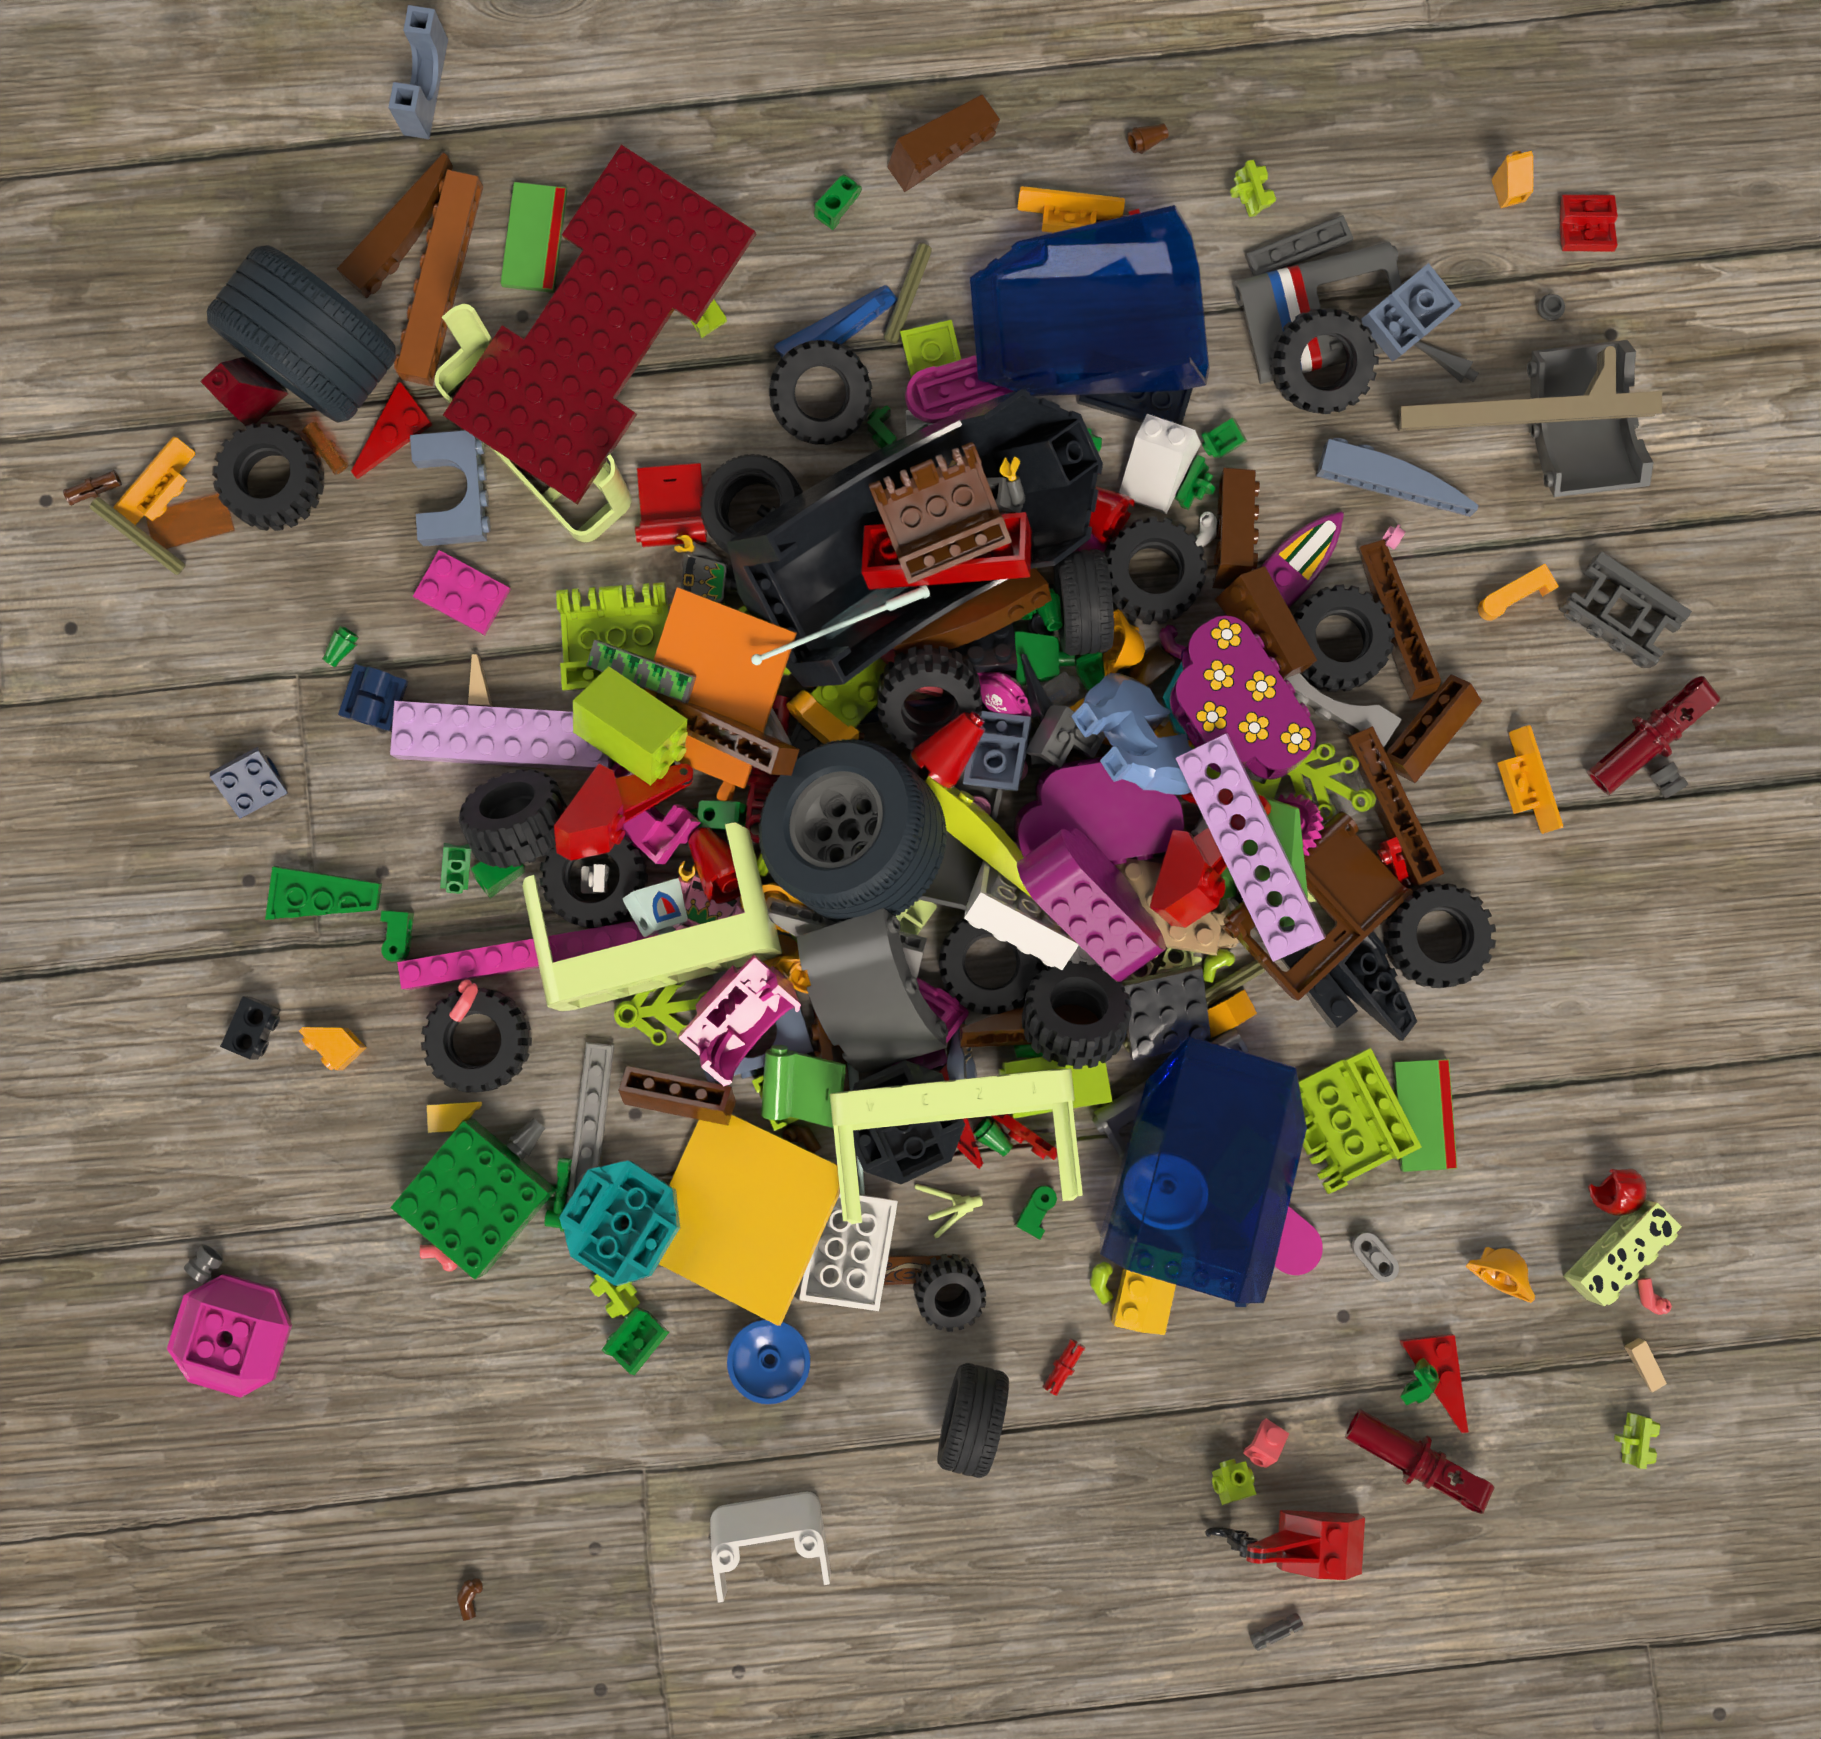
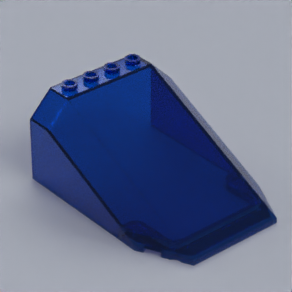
M1175 205L1017 241L1011 246L1012 249L999 259L995 258L985 269L979 270L970 277L978 380L1012 391L1023 389L1030 392L1032 396L1180 391L1207 384L1210 366L1200 266L1192 233Z
M1188 1036L1179 1045L1177 1050L1145 1082L1101 1229L1100 1255L1128 1271L1235 1303H1264L1275 1267L1307 1130L1296 1067Z

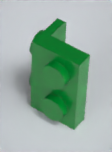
M636 1307L625 1316L624 1322L618 1330L607 1338L602 1351L606 1355L612 1356L629 1374L635 1376L669 1334V1331L649 1311Z

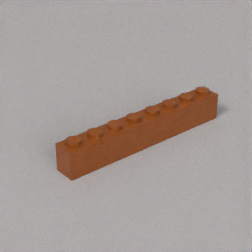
M447 169L445 178H442L440 181L439 193L441 196L439 203H436L433 208L434 223L433 227L428 229L426 237L428 247L426 253H423L420 259V268L422 269L420 278H417L414 283L413 291L415 297L413 304H410L407 310V318L409 319L407 329L402 331L401 352L396 355L394 369L402 380L433 387L448 328L442 316L452 309L483 190V185L478 176Z

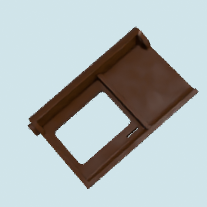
M1342 811L1338 812L1324 825V829L1318 831L1322 837L1313 840L1317 846L1309 847L1307 850L1310 855H1304L1307 891L1335 921V927L1325 935V939L1319 941L1295 965L1285 972L1272 961L1269 955L1251 937L1250 932L1256 925L1244 900L1223 919L1225 924L1223 929L1230 937L1237 938L1278 985L1296 1001H1299L1395 911L1409 895L1414 893L1410 888L1408 889L1403 886L1356 835L1359 830L1356 822Z

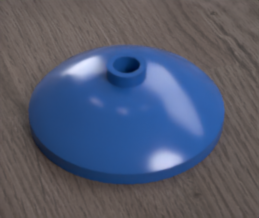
M766 1319L758 1320L744 1327L732 1341L727 1356L728 1374L735 1388L747 1399L761 1404L780 1403L794 1396L804 1385L810 1370V1352L803 1336L790 1324L782 1322L781 1326H777ZM767 1354L774 1355L775 1361L773 1363L765 1361Z

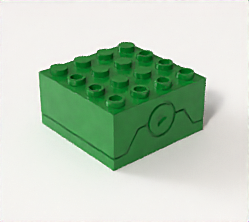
M472 1119L463 1121L390 1208L476 1280L491 1269L554 1194L556 1188L514 1154L479 1122Z

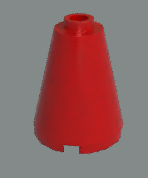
M1096 486L1095 489L1099 490L1095 512H1091L1089 527H1092L1091 534L1100 543L1108 546L1110 545L1108 539L1117 536L1128 522L1131 513L1127 510L1129 505L1134 507V499L1127 495Z
M973 711L970 714L967 712L962 713L915 747L911 753L912 758L921 769L925 766L930 771L928 775L946 788H953L957 784L985 731L983 726L984 720Z
M710 828L694 830L688 844L707 900L709 902L714 900L716 904H723L739 897L741 893L730 846Z

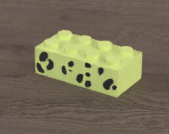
M1646 1200L1637 1212L1621 1216L1563 1277L1586 1300L1602 1306L1610 1305L1620 1296L1619 1291L1625 1285L1632 1284L1639 1277L1638 1272L1643 1266L1654 1262L1659 1255L1657 1252L1664 1245L1671 1244L1677 1238V1232L1682 1226L1658 1203Z

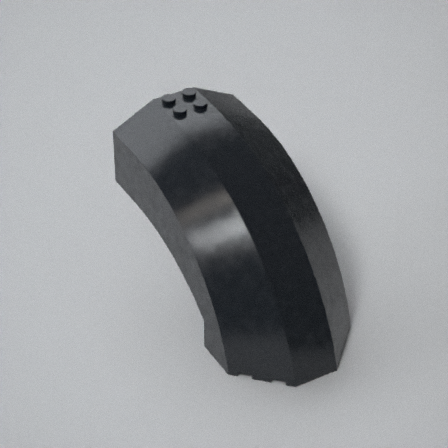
M1019 389L920 429L812 486L727 542L738 594L748 613L796 632L794 640L796 641L885 605L887 600L919 588V586L869 590L862 575L864 526L884 524L869 484L880 480L883 490L887 489L883 478L889 476L894 483L895 489L902 487L904 484L900 478V471L906 469L908 477L911 479L913 476L910 467L931 458L935 468H938L936 456L939 455L945 458L948 468L951 461L954 460L952 450L958 448L961 456L964 457L962 446L972 441L978 452L986 478L1004 477L1007 479L1008 477L1000 473V467L1004 458L1006 457L1010 464L1014 457L1019 459L1020 465L1016 475L1020 477L1025 494V502L1020 513L1026 512L1031 527L1030 569L1055 566L1091 538L1092 527H1089L1091 512H1095L1099 490L1095 488L1097 477L1102 474L1103 462L1082 415L1075 411L1062 409L1060 405L1044 398H1036L1030 395V392ZM1008 579L926 585L930 596L927 598H921L892 611H882L792 648L786 668L803 687L844 685L881 656L926 625Z

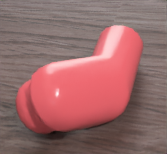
M468 979L462 981L458 986L459 992L463 994L449 1013V1016L457 1022L463 1020L478 993L477 985L475 983L472 984Z
M420 1245L421 1259L436 1258L443 1265L445 1271H453L457 1268L458 1265L435 1245Z
M1651 1278L1637 1279L1641 1304L1658 1315L1669 1313L1671 1302L1653 1292Z

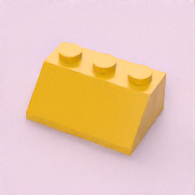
M1129 1241L1111 1319L1114 1326L1142 1333L1165 1335L1183 1254Z

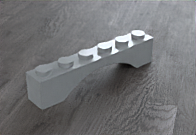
M1300 673L1287 678L1294 687V696L1299 703L1302 702L1315 709V714L1326 721L1331 719L1339 724L1338 729L1345 734H1356L1373 726L1384 747L1402 720L1380 705L1360 706L1335 701L1311 686Z

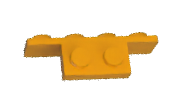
M1021 186L1017 209L1019 211L1043 213L1042 232L1094 237L1096 220L1122 221L1125 199Z
M173 436L113 508L135 525L144 515L151 521L163 515L170 500L183 491L187 480L179 473L194 457L195 452L176 436Z
M1531 725L1510 731L1509 736L1516 757L1503 760L1497 764L1513 814L1533 809L1542 834L1563 828L1562 819Z

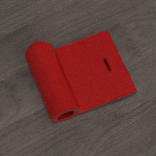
M701 463L637 468L641 511L640 526H635L637 543L641 542L642 547L681 545L684 542L677 537L682 535L689 536L693 542L706 543L707 531L703 525L702 513L700 512L701 495H703Z

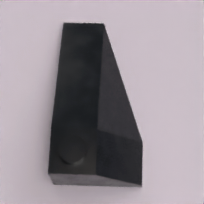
M1372 931L1329 974L1349 998L1399 1041H1403L1417 1023V1019L1405 992H1402L1395 979L1398 976L1395 968H1391L1385 956L1388 953L1385 945Z

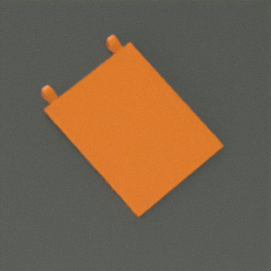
M677 587L654 661L697 676L689 703L711 710L764 733L791 649L762 660L760 665H754L751 658L754 654L762 655L794 642L797 633ZM644 688L646 692L656 698L657 692ZM687 735L685 745L687 750L683 758L678 762L688 764L696 770L723 780L717 793V799L720 801L732 800L735 785L741 788L746 787L752 765Z

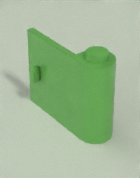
M772 1045L771 1049L765 1052L761 1116L770 1120H783L794 1117L834 1128L830 1093L843 1092L845 1064L791 1051L784 1045Z

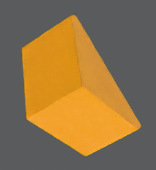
M1245 989L1207 1009L1211 1038L1240 1025L1257 1014Z

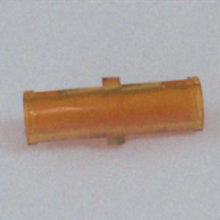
M312 422L304 427L302 432L316 448L315 453L318 457H322L333 474L338 475L345 471L349 465L335 449L336 444L333 440H329L318 423Z

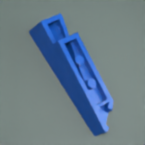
M884 285L775 344L774 349L782 358L793 347L808 341L829 340L843 344L897 303L898 298L888 286Z

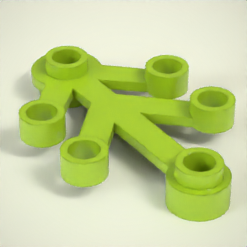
M1323 743L1316 749H1313L1297 768L1287 774L1291 777L1296 792L1295 798L1303 794L1306 799L1309 798L1312 801L1311 793L1306 790L1303 774L1311 779L1319 803L1318 809L1323 820H1329L1336 813L1334 805L1330 803L1326 788L1350 800L1352 806L1357 811L1365 812L1375 805L1376 797L1370 789L1363 788L1356 791L1331 777V775L1341 772L1352 773L1357 770L1359 762L1356 757L1347 756L1339 762L1317 769L1307 764L1316 759L1328 760L1332 758L1335 754V748L1330 743ZM1323 747L1328 748V750H1329V755H1328V756H1325V755L1322 753V748H1323ZM1347 760L1352 761V763H1353V768H1352V769L1347 768V766H1346V761H1347ZM1358 797L1365 799L1364 806L1358 803ZM1323 807H1327L1329 809V816H1326L1323 813Z
M687 981L682 982L680 985H669L664 988L651 1006L645 1007L641 1006L650 992H655L658 989L638 993L631 1001H624L616 1007L614 1018L619 1026L623 1028L635 1026L647 1035L654 1045L661 1046L668 1039L667 1033L661 1029L656 1030L642 1018L654 1016L678 1036L687 1025L681 1024L669 1014L696 1010V1004L708 991L701 993L698 999L668 1003L677 989L683 987ZM627 1009L633 1012V1017L630 1020H626L623 1016ZM657 1032L662 1033L664 1036L663 1041L660 1043L654 1040V1035Z

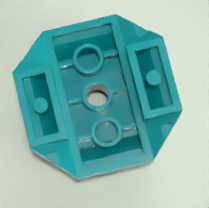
M629 1160L588 1169L559 1217L562 1229H564L570 1257L614 1286L624 1285L652 1276L680 1229L676 1189ZM627 1216L629 1226L626 1230H623L621 1221Z

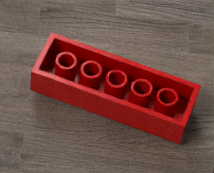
M1026 512L1001 514L1012 540L1011 543L911 584L907 582L885 525L864 526L862 575L869 590L1030 577L1031 527Z

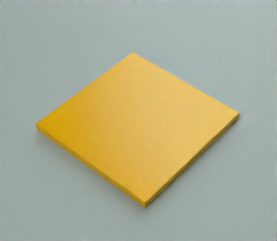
M733 1114L728 1126L699 1120L669 1184L676 1189L680 1229L659 1265L775 1325L781 1326L840 1195L838 1166Z

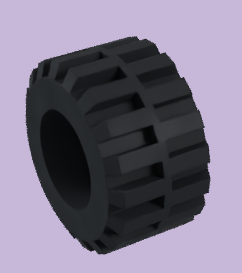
M942 1254L939 1260H936L935 1257L929 1259L931 1264L927 1265L924 1263L921 1266L922 1273L917 1272L915 1276L917 1283L913 1285L914 1296L922 1318L925 1317L926 1322L930 1326L934 1324L938 1330L946 1327L947 1332H953L954 1327H958L959 1330L965 1329L964 1324L966 1323L971 1326L975 1323L973 1318L975 1316L979 1318L982 1314L981 1308H985L986 1305L984 1298L986 1297V1290L977 1268L973 1263L970 1265L969 1260L965 1257L960 1260L957 1254H952L951 1258H948L947 1254ZM957 1283L964 1286L963 1292L955 1300L944 1302L935 1298L938 1290L947 1284Z

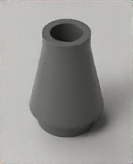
M533 1118L527 1125L508 1138L510 1141L506 1147L523 1160L526 1155L530 1156L546 1128Z

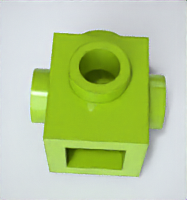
M1235 1459L1219 1463L1220 1469L1212 1472V1485L1215 1492L1219 1494L1222 1505L1257 1495L1253 1485L1254 1475L1247 1466L1246 1461L1236 1463Z

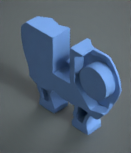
M1110 673L1105 676L1100 683L1088 691L1084 703L1071 717L1084 737L1104 732L1113 747L1100 761L1114 782L1123 779L1137 784L1143 790H1156L1166 794L1182 795L1191 792L1176 761L1177 757L1193 750L1189 746L1186 734L1157 738L1153 732V729H1156L1171 713L1170 710L1161 706L1151 689L1141 682L1119 673Z

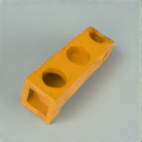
M1543 564L1488 595L1479 603L1478 613L1482 619L1492 621L1501 616L1507 607L1539 590L1543 597L1559 586L1546 564Z
M801 690L787 703L789 712L823 744L842 739L858 740L859 731L852 725L848 727L819 704L807 691Z

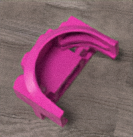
M753 955L740 970L732 965L696 1004L697 1015L680 1032L678 1037L700 1056L701 1067L723 1086H726L732 1082L740 1062L760 1037L792 1008H795V1011L798 1012L801 1003L796 995L793 983L774 966L769 968L757 956Z

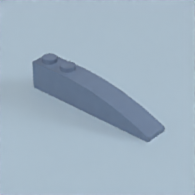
M1342 438L1329 439L1324 445L1316 477L1469 517L1478 510V504L1431 473L1406 461L1374 451V448L1371 446L1351 445Z

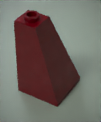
M245 356L221 362L200 381L245 426L252 423L256 424L288 395L274 378Z

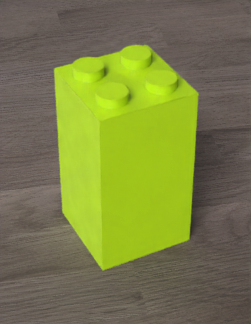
M609 666L573 700V733L650 786L658 778L662 779L668 772L670 765L674 761H680L686 753L687 719Z
M1041 1056L1002 1063L1003 1068L998 1069V1074L1006 1075L1064 1069V1067L1058 1066V1062L1053 1060L1049 1062ZM1099 1061L1096 1067L1088 1068L1086 1065L1082 1069H1073V1066L1066 1065L1065 1068L1072 1069L1075 1100L1072 1101L1073 1108L1112 1102L1106 1063ZM1053 1110L1011 1113V1117L1019 1118L1053 1112Z

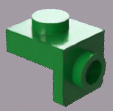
M887 405L882 409H875L869 415V421L867 422L868 431L873 435L871 439L880 449L897 441V437L883 424L891 416V409Z
M1235 418L1229 419L1210 432L1201 434L1204 439L1202 442L1204 450L1209 456L1213 455L1215 458H1222L1247 442Z
M1087 653L1081 655L1076 660V674L1087 692L1105 677L1102 653Z
M1425 1358L1420 1359L1413 1370L1418 1379L1408 1383L1400 1395L1406 1406L1415 1401L1419 1404L1427 1400L1431 1393L1435 1391L1440 1381L1436 1369L1429 1365Z

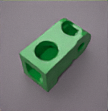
M841 175L816 202L814 217L831 230H834L839 224L841 217L849 209V206L859 197L862 187L847 175Z
M381 910L380 921L388 922L386 941L382 944L381 953L386 960L400 962L409 956L414 913Z
M1045 1185L1035 1188L1015 1226L1041 1240L1045 1230L1039 1226L1047 1211L1056 1204L1057 1195L1055 1191Z

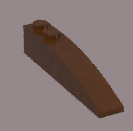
M444 152L337 268L343 279L365 298L375 294L381 288L383 280L388 275L397 271L400 262L418 240L432 217L434 205L439 202L441 196L439 193L440 181L442 178H445L447 169L452 170L453 168L449 157Z
M1383 539L1360 546L1359 553L1370 591L1373 594V601L1377 603L1380 600L1385 606L1381 609L1383 614L1389 613L1392 621L1388 626L1389 628H1394L1395 637L1390 642L1394 644L1392 656L1411 701L1436 693L1441 683V678L1388 546L1385 545L1386 541Z
M1036 568L1030 569V577L1008 579L952 609L893 648L895 656L901 652L905 655L908 653V649L913 647L923 649L924 645H932V648L939 649V646H944L950 650L980 639L1014 621H1018L1023 616L1052 600L1048 582Z
M657 693L656 698L687 719L688 736L769 774L792 775L800 749L711 710Z
M1369 727L1348 737L1352 753L1358 759V769L1366 789H1370L1375 794L1376 802L1374 808L1388 839L1397 837L1402 851L1397 854H1401L1404 858L1409 876L1407 878L1411 887L1421 885L1444 874L1374 727Z
M1062 1005L1053 1009L1060 1018L1072 1024L1088 1025L1099 1021L1093 1012L1079 1005ZM1023 1007L990 1016L962 1027L960 1048L1032 1044V1042L1029 1043L1026 1040L1024 1029L1022 1028Z

